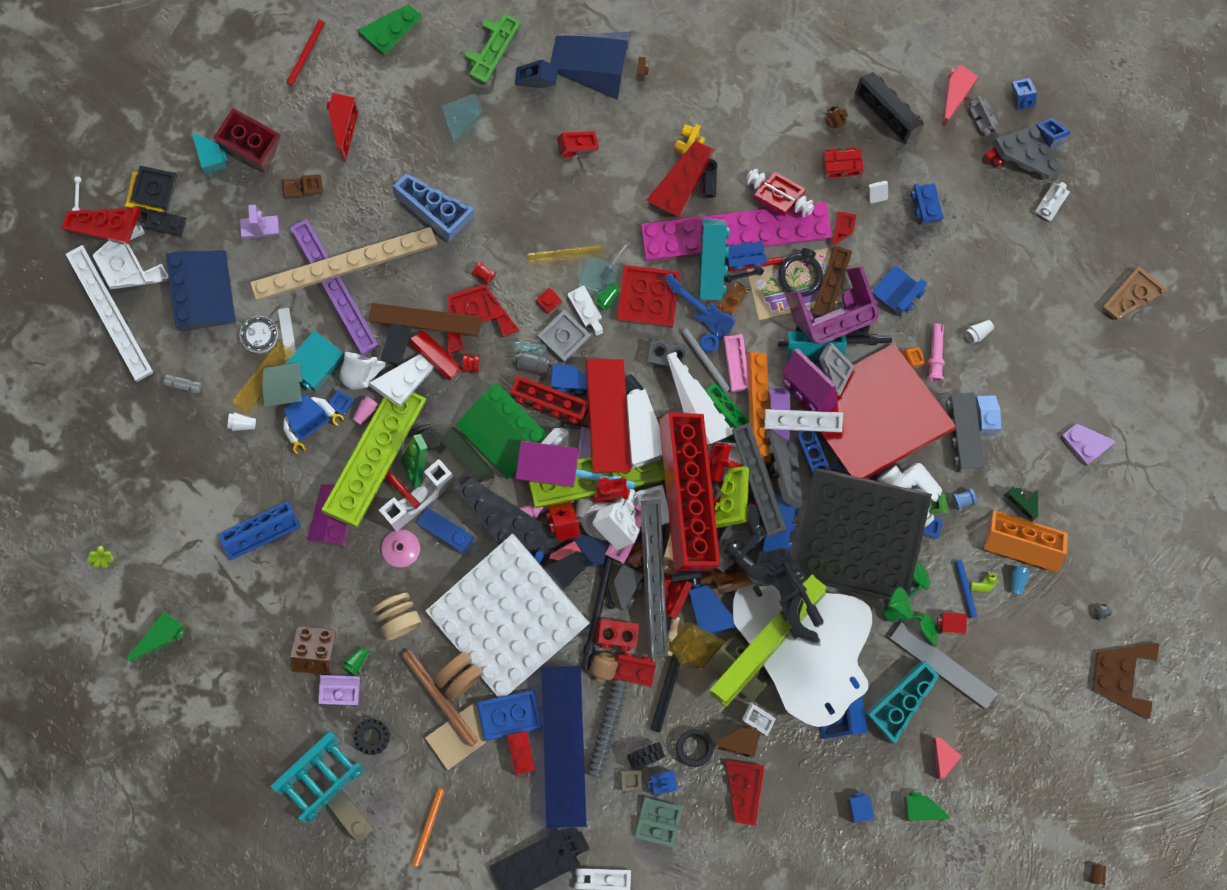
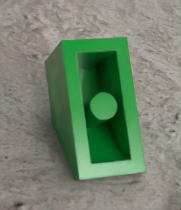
M921 792L909 793V797H904L906 821L949 819V815L928 796H921Z

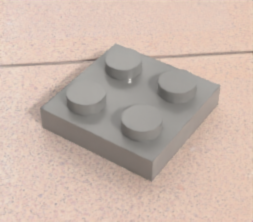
M565 310L537 335L564 363L591 338V334Z

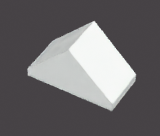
M750 703L740 723L757 728L756 731L768 736L776 718Z

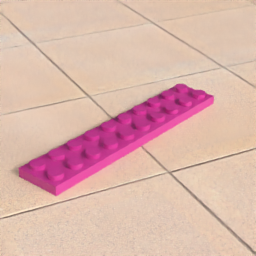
M813 203L814 210L805 217L802 216L801 211L795 213L794 206L785 217L772 209H762L641 224L646 262L700 255L702 251L700 239L703 233L701 218L724 219L727 227L730 228V237L726 239V246L762 241L765 248L831 240L832 235L827 203Z

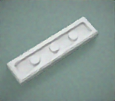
M765 409L764 429L842 432L843 412Z

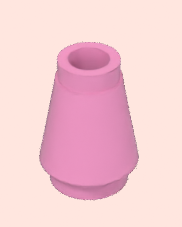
M366 396L361 400L353 420L363 425L377 411L379 404Z

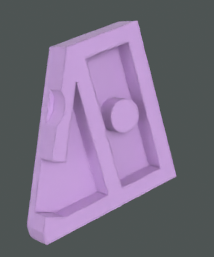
M1076 424L1061 436L1086 466L1115 443L1113 439L1079 424Z

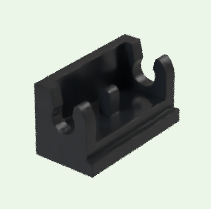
M392 323L379 361H384L386 364L395 367L401 365L412 329Z

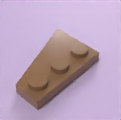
M1138 266L1102 309L1115 320H1118L1167 292L1168 289Z

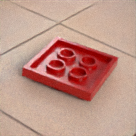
M624 265L617 321L673 328L678 293H673L666 281V276L672 274L679 282L680 272Z

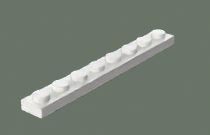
M81 245L66 254L135 381L138 382L153 374L152 368L84 246Z

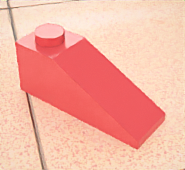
M959 65L956 70L953 68L947 77L950 80L946 89L942 122L945 126L979 77L962 65Z

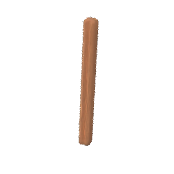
M411 650L404 652L402 655L404 660L470 747L474 746L478 742L476 736Z

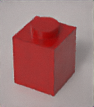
M943 612L940 614V617H937V629H940V634L961 636L966 634L967 614Z

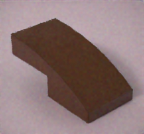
M321 174L282 179L284 199L322 194Z

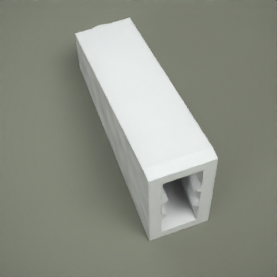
M632 390L627 395L626 401L631 469L663 459L660 426L646 390Z

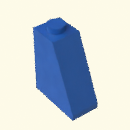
M697 584L691 587L692 590L689 591L688 595L700 638L737 628L731 613L708 585Z

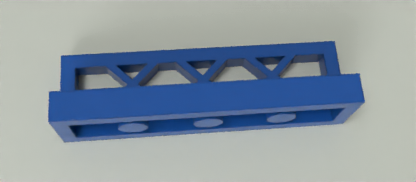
M287 501L219 533L222 547L231 561L300 528L301 525L290 501ZM286 509L289 510V511H287V512H284V513L280 514L282 511H284V510H286ZM234 535L232 538L225 540V538Z

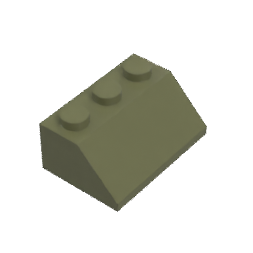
M737 631L708 662L722 676L750 645L745 638L741 639L736 635ZM764 665L740 691L751 702L772 681Z

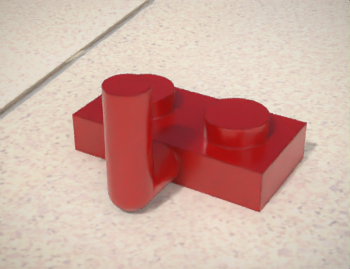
M713 443L709 455L710 475L713 482H721L725 467L732 469L743 466L728 460L732 446L727 443Z

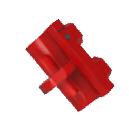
M606 477L600 478L595 486L597 493L593 500L596 503L603 501L613 503L616 498L628 499L630 489L626 487L627 479L624 477L609 480Z

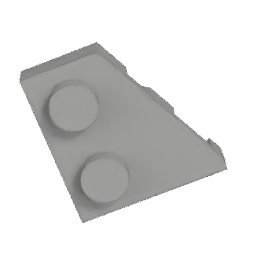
M832 343L826 344L819 360L825 375L836 385L837 396H840L854 365Z

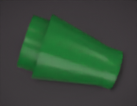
M612 282L610 286L596 296L595 303L605 311L608 308L611 309L621 289Z
M360 646L356 652L344 661L342 668L352 676L359 674L370 653Z

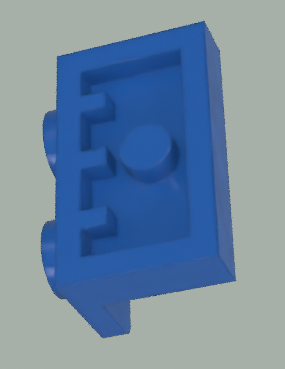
M935 183L923 186L914 184L910 195L912 202L915 201V216L920 220V224L942 221L944 217Z

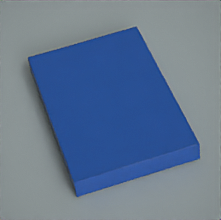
M534 690L476 703L485 742L520 732H530L543 728Z

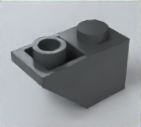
M624 564L614 579V587L620 608L625 612L626 608L630 609L635 601V598H633L635 592H640L642 589L644 575Z

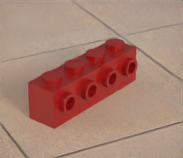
M518 375L510 392L511 397L516 403L524 405V403L529 404L532 409L539 412L545 410L549 412L550 416L560 418L561 416L573 425L583 424L588 411L587 401Z

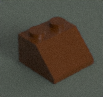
M745 725L744 728H739L717 741L714 748L753 758L756 753L760 732H756L757 728Z

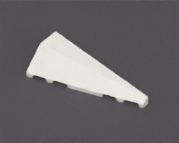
M677 353L668 354L667 358L683 412L704 414L707 445L732 435L733 428L729 427L724 420V415L720 414L714 407V402L699 382L689 374L687 366L683 365L677 358Z

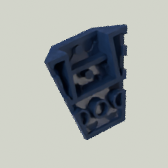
M631 31L558 35L555 38L550 64L558 67V75L569 80L573 79L580 82L583 86H589L596 89L599 93H605L618 100Z

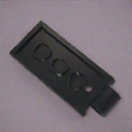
M563 828L489 866L500 890H533L580 866L581 863L576 856L589 850L590 847L582 831L567 838ZM560 849L564 850L563 855L560 854Z

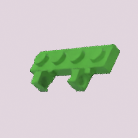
M504 13L500 22L496 21L493 23L485 19L482 29L488 30L491 37L487 45L479 54L471 53L468 49L464 55V59L470 62L471 67H473L469 74L471 78L485 85L487 84L520 27L521 21Z

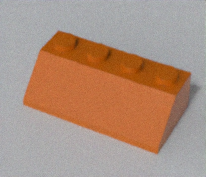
M993 510L985 536L984 549L991 553H998L1010 559H1017L1029 565H1036L1048 571L1059 573L1067 555L1068 533Z

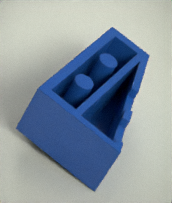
M774 491L787 531L770 538L765 536L762 552L777 550L781 547L786 548L790 552L792 541H789L790 533L794 534L796 522H793L795 514L798 515L800 507L794 508L783 500L781 492Z

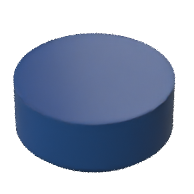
M705 334L701 338L700 346L705 353H714L719 347V339L714 334Z

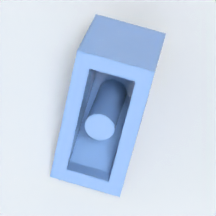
M976 396L980 434H997L1001 430V413L996 396Z

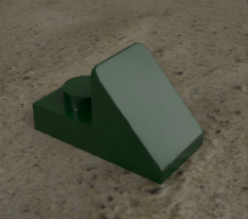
M1013 486L1004 494L1031 522L1038 517V490L1028 499L1024 497L1025 494L1019 488L1015 489Z

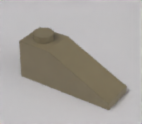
M343 790L328 803V806L358 843H362L376 831Z

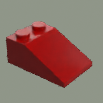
M333 93L331 99H328L327 110L329 111L338 151L342 161L346 162L359 109L355 97Z

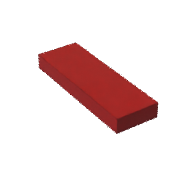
M424 330L410 339L409 343L447 380L450 381L462 372L463 367Z

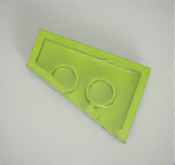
M746 466L728 469L721 489L722 496L720 502L716 503L714 509L716 511V528L746 523L749 468Z

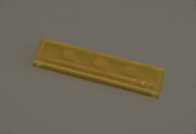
M278 342L234 398L233 403L249 413L263 395L264 368L285 365L294 352L281 342Z

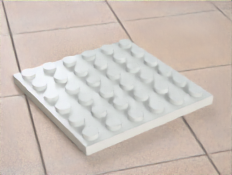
M511 534L426 610L428 615L460 653L466 652L472 659L471 666L477 665L484 672L481 676L482 679L498 697L509 695L590 624L514 534Z

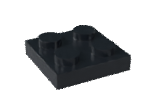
M139 166L130 201L135 204L168 210L178 175L174 172Z

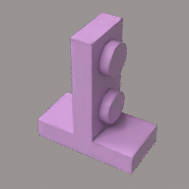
M248 205L249 218L240 219L242 239L280 235L279 218L277 215L263 217L262 211H259L256 205Z

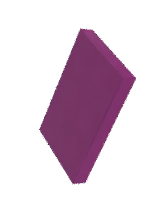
M521 441L516 480L574 488L579 449Z

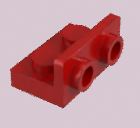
M667 574L664 578L666 617L677 619L693 584L685 580L672 582V576Z
M623 652L622 655L618 654V667L613 679L652 687L657 664L653 662V658L642 656V659L634 658V654Z

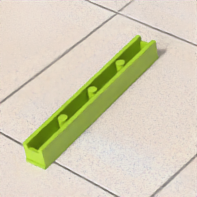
M813 574L803 584L813 605H817L827 593L825 591L827 587L817 580ZM805 602L800 612L801 622L808 615ZM783 609L777 613L710 689V696L714 697L723 706L727 707L790 636L789 629L792 626L789 621L784 622L780 614Z

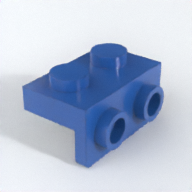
M762 241L727 245L729 246L727 264L729 267H733V269H743L744 265L749 264L752 267H759L767 262Z

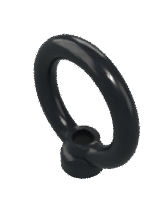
M802 248L801 253L792 254L783 260L778 270V280L785 292L800 291L802 297H807L819 289L823 280V271L821 265L815 259V251ZM798 260L811 264L815 270L814 283L804 290L792 288L785 276L788 266Z

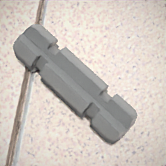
M166 375L164 378L166 386H174V388L187 391L191 390L195 393H199L202 384L200 382H192L191 380L179 377L174 378L171 375Z

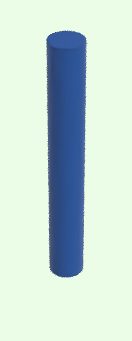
M962 560L956 561L955 566L970 618L978 617Z

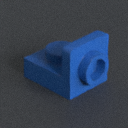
M1026 78L1012 81V89L1017 98V108L1023 109L1035 106L1037 92L1031 79Z

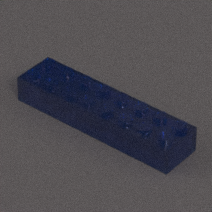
M581 666L541 667L546 828L587 827Z

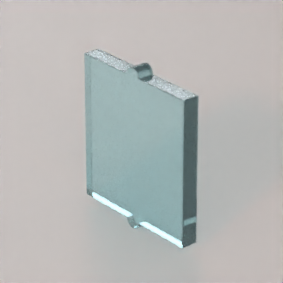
M589 255L586 266L582 269L583 275L579 285L602 292L612 282H617L616 278L620 266Z

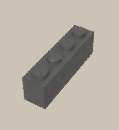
M974 392L951 394L946 401V408L950 412L951 420L956 425V430L953 431V437L951 438L952 449H955L956 452L954 466L958 468V473L981 471L985 466Z

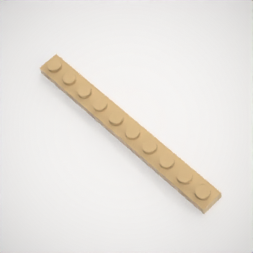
M429 227L250 282L256 302L436 247L437 242L432 228Z

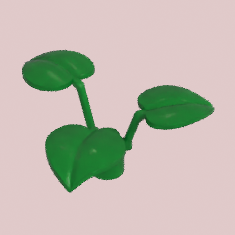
M917 560L913 577L914 581L918 584L917 587L910 592L909 596L902 587L896 588L891 596L888 607L884 609V613L889 622L898 619L903 621L918 619L919 627L924 636L934 647H937L938 630L934 620L927 613L922 616L913 615V608L909 601V598L921 588L928 590L930 587L929 574L922 563Z

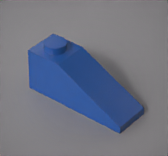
M428 507L416 522V524L463 556L475 540L471 534Z

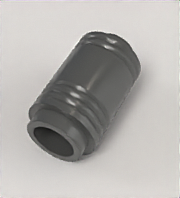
M520 351V354L516 353L513 364L517 365L516 369L542 375L547 373L550 359H546V356Z

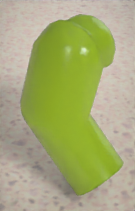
M990 573L981 583L971 582L970 590L972 592H990L998 583L997 575Z

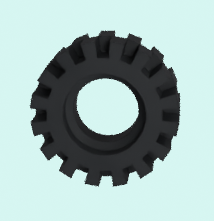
M366 719L355 728L353 742L356 748L364 754H380L387 748L390 742L389 729L379 720ZM370 729H374L379 733V740L373 745L367 744L364 740L365 733Z
M660 742L627 755L632 770L639 769L666 757Z

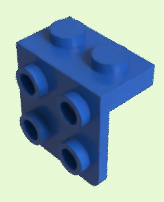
M894 266L874 288L873 295L898 316H901L904 312L908 313L915 305L913 301L916 298L920 299L925 294L927 282L921 278L917 283L898 266Z

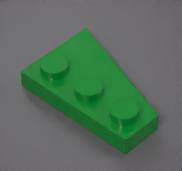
M408 4L357 31L385 56L422 20V15Z
M421 434L413 435L400 460L406 471L407 480L411 481L414 488L422 486L428 450Z

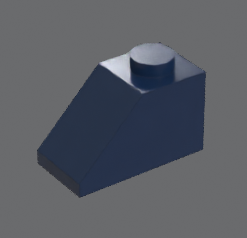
M544 60L519 66L516 70L515 85L536 88L556 85L558 67Z
M580 534V537L572 538L580 551L589 558L591 564L589 567L596 569L599 566L604 567L605 553L610 546V542Z

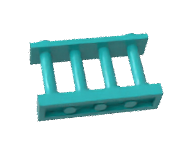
M331 731L271 785L275 792L280 795L283 793L287 794L303 812L298 818L305 824L316 819L317 813L352 780H357L365 769L359 762L353 765L337 747L340 739ZM327 752H331L348 771L340 779L322 761V757ZM312 766H317L333 784L325 793L307 774ZM297 780H302L318 798L310 807L292 788Z

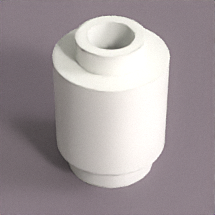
M588 497L578 500L575 514L579 525H582L583 518L586 512L590 510V507L596 504L593 502V498Z

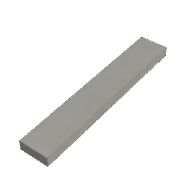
M902 622L889 638L917 660L926 661L940 677L982 708L987 709L998 694Z

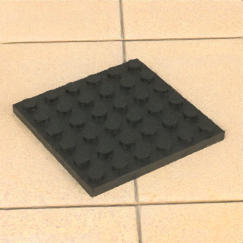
M815 467L795 562L799 564V567L796 568L801 569L806 581L813 574L825 586L889 601L895 589L902 587L909 596L932 494Z

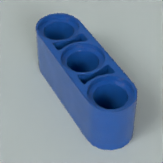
M800 430L797 436V443L811 477L813 478L815 467L830 471L815 431ZM807 433L811 436V440L804 441L801 435ZM808 452H817L818 458L812 459Z

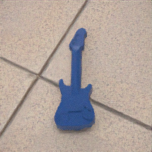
M672 274L666 276V281L673 293L677 292L702 313H695L694 317L706 323L713 334L719 339L727 336L735 325V319L731 315L718 310L712 302L709 304L710 309H708L682 288V284Z

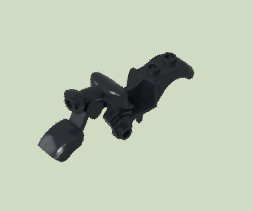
M749 504L747 524L752 534L751 539L744 549L743 542L733 541L727 544L724 553L734 559L754 585H772L779 591L781 596L779 603L783 609L780 614L784 622L789 621L792 626L789 631L794 640L798 639L809 645L821 646L818 634L803 626L800 621V612L805 602L807 606L806 612L814 627L818 628L824 624V620L816 605L811 603L806 593L807 589L803 585L806 581L805 577H803L804 574L800 568H796L799 567V564L793 563L789 550L781 547L777 550L760 551L756 564L748 557L759 541V536L762 534L760 513L755 505Z

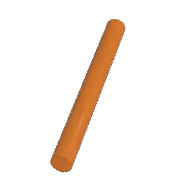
M437 788L412 862L414 866H420L445 792L443 789Z

